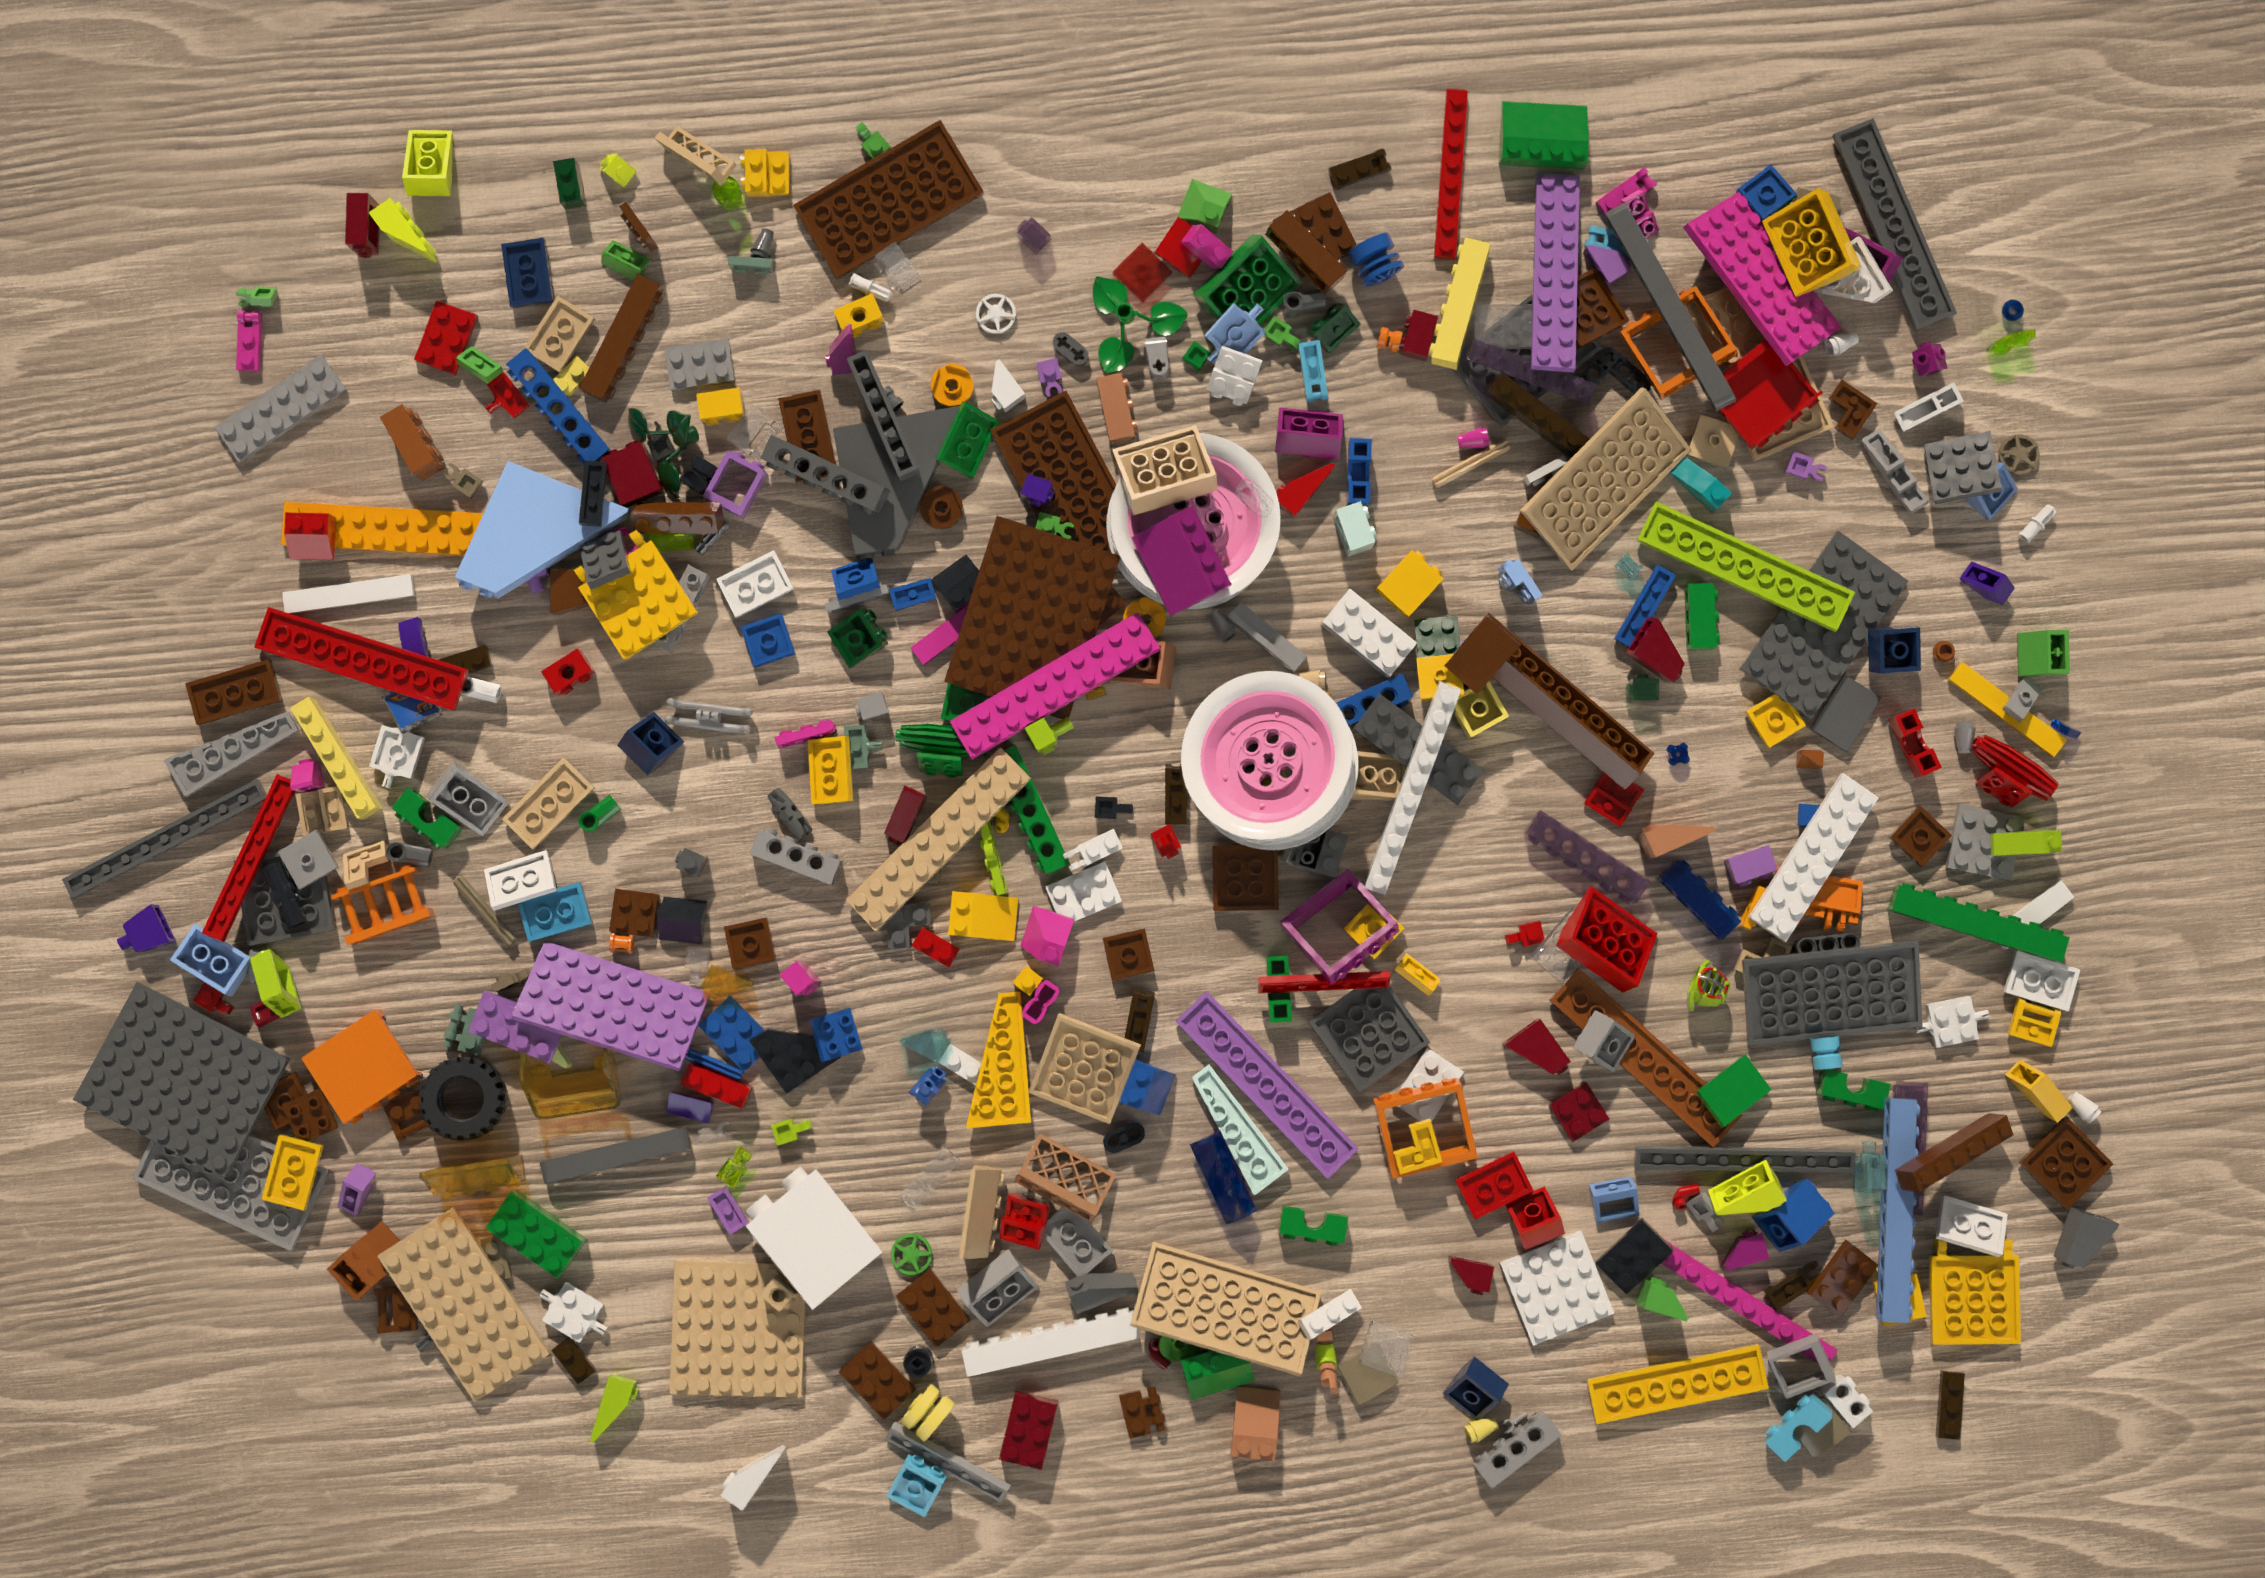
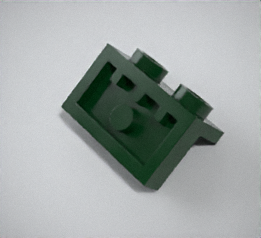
M1338 303L1329 307L1325 316L1315 320L1308 333L1315 336L1317 340H1320L1321 346L1327 353H1331L1361 324L1347 305Z

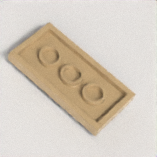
M563 757L502 820L532 850H535L595 787Z

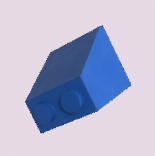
M1135 1059L1119 1102L1142 1111L1160 1115L1176 1074Z
M1808 1178L1795 1182L1784 1191L1787 1201L1781 1206L1772 1208L1769 1211L1758 1212L1752 1217L1779 1252L1804 1245L1835 1214L1828 1201L1820 1195L1816 1186Z

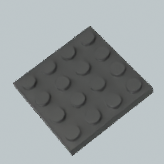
M279 853L266 854L241 906L247 946L335 931L336 927L327 875L299 890ZM282 861L290 882L294 883L299 892V902L307 918V922L288 929L280 908H277L272 901L270 895L271 888L263 872V868Z
M1390 985L1388 988L1353 989L1308 1021L1359 1093L1430 1043Z

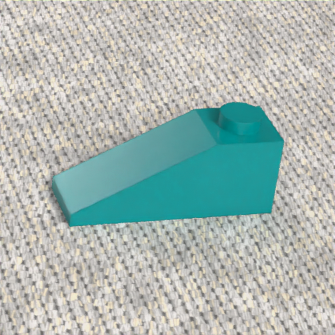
M1686 457L1669 472L1671 476L1712 513L1732 494L1718 479Z

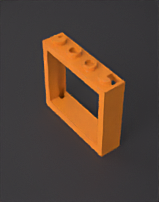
M1694 286L1686 291L1682 290L1679 293V298L1684 307L1694 301L1723 348L1712 354L1717 365L1720 366L1737 355V348L1698 288ZM1656 309L1655 311H1647L1635 323L1633 321L1629 322L1620 333L1621 339L1660 400H1663L1695 381L1696 377L1691 368H1688L1660 385L1632 341L1633 337L1663 320Z
M1444 1078L1442 1082L1435 1084L1427 1082L1421 1084L1418 1088L1412 1089L1407 1087L1400 1089L1398 1093H1383L1382 1096L1373 1099L1388 1168L1393 1179L1478 1158L1463 1088L1458 1078ZM1455 1092L1467 1145L1440 1151L1441 1163L1400 1174L1393 1153L1384 1109Z

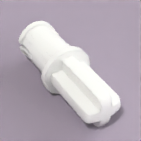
M854 273L849 281L850 287L864 292L866 296L873 293L874 297L888 302L891 297V291L875 284L874 280H867Z
M2046 505L2035 517H2031L2030 523L2018 534L2019 538L2029 543L2040 530L2043 531L2048 521L2056 514L2054 507Z

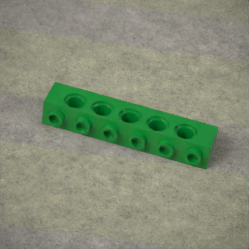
M1015 745L1004 750L1029 775L1017 746ZM1031 779L1024 786L1027 789L1026 795L1021 798L1014 796L1009 801L1013 813L1018 812L1021 818L1018 824L1022 833L1027 832L1030 840L1027 841L1031 852L1036 851L1039 857L1036 863L1040 872L1045 871L1046 875H1049L1071 864L1068 858L1065 859L1063 856L1065 851ZM1028 805H1032L1036 809L1035 815L1032 817H1026L1023 813L1024 808ZM1036 825H1042L1045 829L1041 837H1036L1032 833ZM1044 845H1051L1054 848L1051 856L1045 857L1042 855L1041 850Z

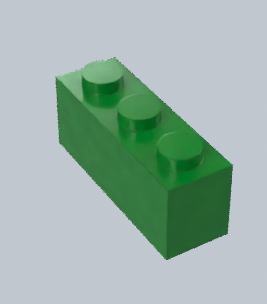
M1714 583L1687 584L1684 586L1686 651L1714 650L1720 643V634L1716 632L1719 612L1715 610V602L1718 601V590L1714 589Z

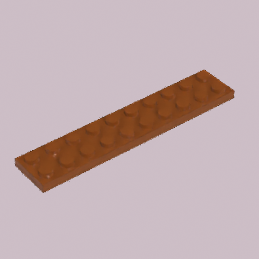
M1577 968L1550 998L1549 1001L1582 1031L1587 1025L1588 1019L1596 1010L1615 1020L1633 1033L1635 1038L1619 1064L1711 1147L1714 1148L1743 1116L1740 1114L1725 1127L1721 1128L1695 1093L1706 1082L1581 969Z

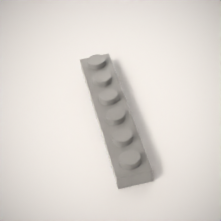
M894 1421L885 1440L913 1455L921 1456L927 1463L941 1467L949 1475L1002 1502L1011 1486L1010 1484L1006 1483L1002 1478L995 1477L986 1472L983 1468L966 1461L963 1457L951 1453L943 1446H939L928 1439L923 1442L915 1435V1432Z

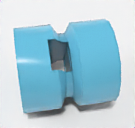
M1839 1036L1810 1039L1811 1051L1816 1054L1812 1057L1814 1070L1843 1067L1842 1055L1837 1052L1841 1048Z

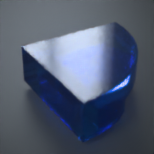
M2053 719L2050 724L2052 728L2074 739H2078L2081 734L2079 730L2057 719Z

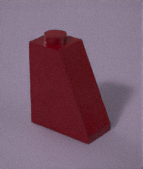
M1647 617L1625 654L1663 681L1675 682L1682 675V668L1685 663L1658 618Z
M904 785L884 832L888 836V841L899 845L900 842L904 843L908 839L927 800L925 794Z
M1539 1018L1502 1043L1507 1049L1550 1074L1557 1073V1075H1560L1568 1069L1567 1064L1571 1062Z

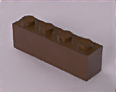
M1286 210L1268 227L1265 235L1324 295L1344 278L1347 273L1344 264L1340 260H1336L1330 254L1329 249L1325 245L1320 244L1315 239L1314 234L1300 224L1297 216Z
M637 502L631 513L633 531L637 530L640 534H718L724 523L721 502Z

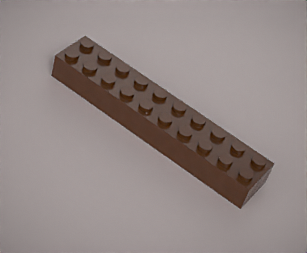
M1488 613L1470 635L1489 616L1521 644L1493 678L1511 692L1516 699L1524 703L1534 714L1544 720L1549 727L1553 728L1567 742L1577 748L1582 755L1586 756L1600 770L1610 776L1616 784L1626 789L1642 773L1654 752Z

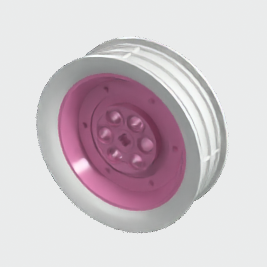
M1205 433L1199 434L1216 472L1218 491L1197 496L1205 499L1206 506L1199 507L1195 503L1197 497L1182 502L1185 504L1184 509L1193 505L1206 533L1212 538L1211 543L1232 585L1228 589L1187 608L1191 610L1222 604L1243 592L1258 577L1271 559L1280 531L1278 497L1274 485L1262 465L1239 445L1225 438ZM1119 478L1107 512L1106 529L1110 551L1120 556L1118 569L1127 581L1149 599L1164 605L1131 537L1182 510H1178L1174 504L1133 515L1121 478ZM1216 514L1220 519L1219 523H1211L1209 515Z
M1262 671L1245 674L1224 683L1214 690L1193 714L1184 735L1181 751V767L1186 788L1199 810L1218 831L1239 844L1262 850L1293 848L1323 834L1340 818L1353 796L1358 778L1359 763L1356 743L1337 704L1325 691L1311 681L1285 672ZM1271 736H1279L1275 744L1268 742ZM1251 744H1258V749L1255 752L1248 751ZM1288 749H1296L1292 757L1285 756ZM1273 758L1274 763H1267L1266 760ZM1248 765H1254L1255 770L1252 773H1245V768ZM1285 770H1292V775L1289 778L1282 777V773ZM1265 778H1272L1269 786H1262V781Z

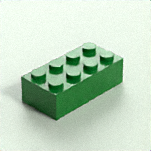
M517 1189L509 1193L486 1226V1229L556 1278L563 1276L588 1240Z

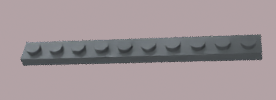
M256 779L63 878L62 881L71 899H75L264 802L267 794L260 780Z
M1635 1146L1634 1167L1635 1169L1745 1171L1767 1160L1774 1172L1854 1173L1856 1152L1854 1149Z

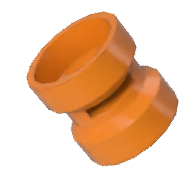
M1381 327L1376 348H1388L1391 352L1397 353L1403 332L1397 330L1392 332L1388 328Z

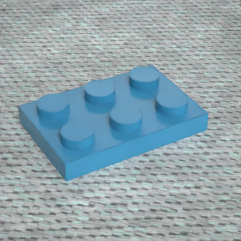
M581 882L560 887L555 892L518 903L528 942L593 924Z

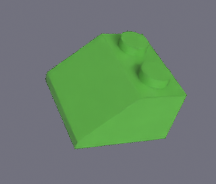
M1650 1276V1280L1645 1278L1642 1280L1636 1304L1644 1309L1687 1322L1688 1316L1673 1289L1667 1286L1668 1282Z

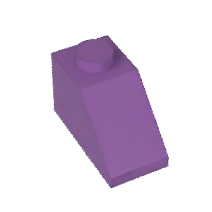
M1589 245L1583 252L1593 268L1596 267L1608 287L1627 276L1631 271V264L1628 258L1622 256L1619 251Z
M356 1163L343 1180L338 1207L358 1216L374 1185L376 1173L370 1168Z

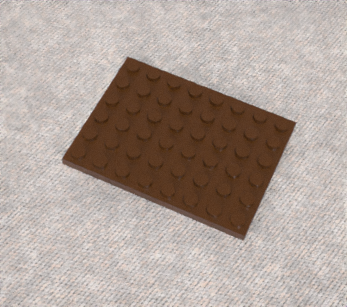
M996 516L944 682L992 697L1094 638L1120 556ZM1074 701L1051 713L1050 716L1062 720L1067 716L1069 718Z

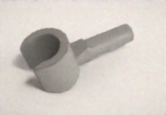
M1524 1412L1511 1420L1500 1421L1498 1426L1506 1425V1431L1501 1434L1512 1432L1514 1425L1527 1418L1528 1414Z

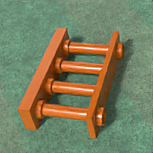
M411 864L398 868L399 872L350 890L347 887H342L336 890L337 894L331 895L332 900L342 899L352 929L350 931L351 935L344 937L347 945H355L435 917L433 908H425V905L422 906L412 874L420 872L419 867H412ZM403 877L414 907L412 909L413 913L408 915L401 912L392 885V881ZM381 885L384 887L393 914L392 920L385 923L380 918L371 891L372 888ZM360 892L363 893L372 920L371 928L365 930L363 927H360L350 897Z

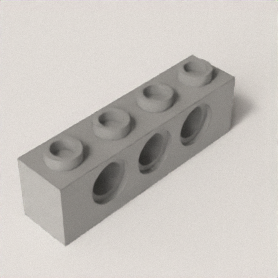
M688 565L679 583L696 608L711 577ZM689 620L652 644L672 654Z
M765 828V831L758 830L749 854L829 885L834 884L842 861L837 859L839 855L826 851L824 855L817 852L818 847L806 843L805 847L797 844V839L787 835L785 839L777 837L778 832ZM775 842H779L782 845V849L778 854H774L771 851V846ZM798 849L802 852V858L794 862L791 854L794 850ZM819 857L822 860V866L815 870L811 863L814 858Z
M1539 1411L1534 1412L1528 1417L1529 1421L1523 1426L1519 1424L1514 1427V1430L1510 1432V1436L1506 1439L1500 1438L1493 1444V1449L1489 1452L1483 1451L1475 1458L1474 1466L1491 1489L1562 1436L1544 1411L1540 1413ZM1531 1430H1539V1435L1536 1439H1529L1528 1434ZM1514 1443H1521V1450L1519 1452H1511V1446ZM1497 1456L1504 1457V1462L1500 1466L1493 1465V1460Z

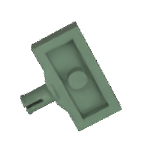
M866 725L844 726V735L849 736L851 770L869 769L870 751L883 750V747L880 746L883 745L882 741L869 742Z

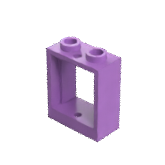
M727 451L703 497L709 502H721L723 509L744 519L768 474L763 470L765 466L754 460L752 463L746 461V456L737 451L733 453ZM731 460L757 473L740 506L714 493Z

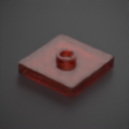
M1142 242L1112 274L1143 304L1173 272Z

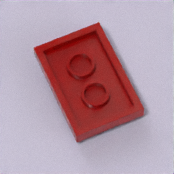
M436 300L414 361L456 376L460 367L457 364L456 357L466 350L478 315Z
M1511 1151L1455 1179L1475 1220L1534 1191L1515 1151Z

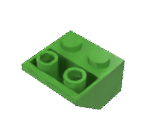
M2069 630L2017 633L2018 676H2063L2070 674Z

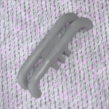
M673 698L667 700V705L670 707L696 711V718L699 719L667 715L664 718L667 724L738 734H748L751 730L748 725L721 723L722 714L750 717L753 714L751 708L683 701Z

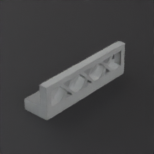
M1242 602L1228 615L1227 619L1291 673L1294 674L1307 658L1304 653Z

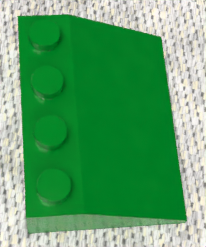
M1502 101L1499 165L1584 170L1588 163L1589 147L1587 106Z
M1252 234L1229 257L1221 269H1217L1193 295L1216 320L1233 303L1248 313L1256 304H1259L1264 310L1255 320L1261 325L1284 301L1285 295L1293 292L1301 282L1263 236Z

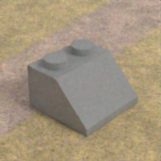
M1595 1010L1588 1019L1587 1025L1577 1038L1573 1048L1614 1073L1635 1035L1615 1020Z

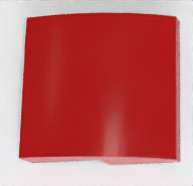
M1177 217L1156 249L1155 255L1191 279L1202 261L1180 243L1192 226L1180 217Z
M1603 772L1584 801V804L1621 827L1645 789L1635 782H1632L1624 789Z
M1014 1193L1007 1196L1006 1214L1001 1218L999 1239L1036 1250L1040 1249L1047 1226L1050 1203Z

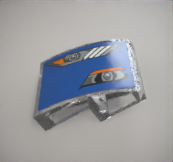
M392 691L382 696L397 727L403 734L421 723L427 725L444 714L440 706Z

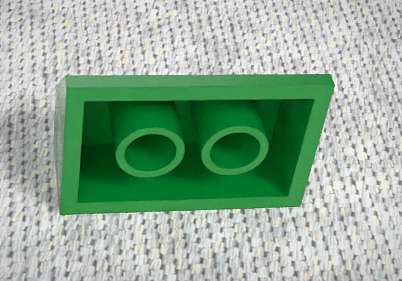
M1209 1349L1179 1357L1191 1401L1254 1381L1250 1361Z

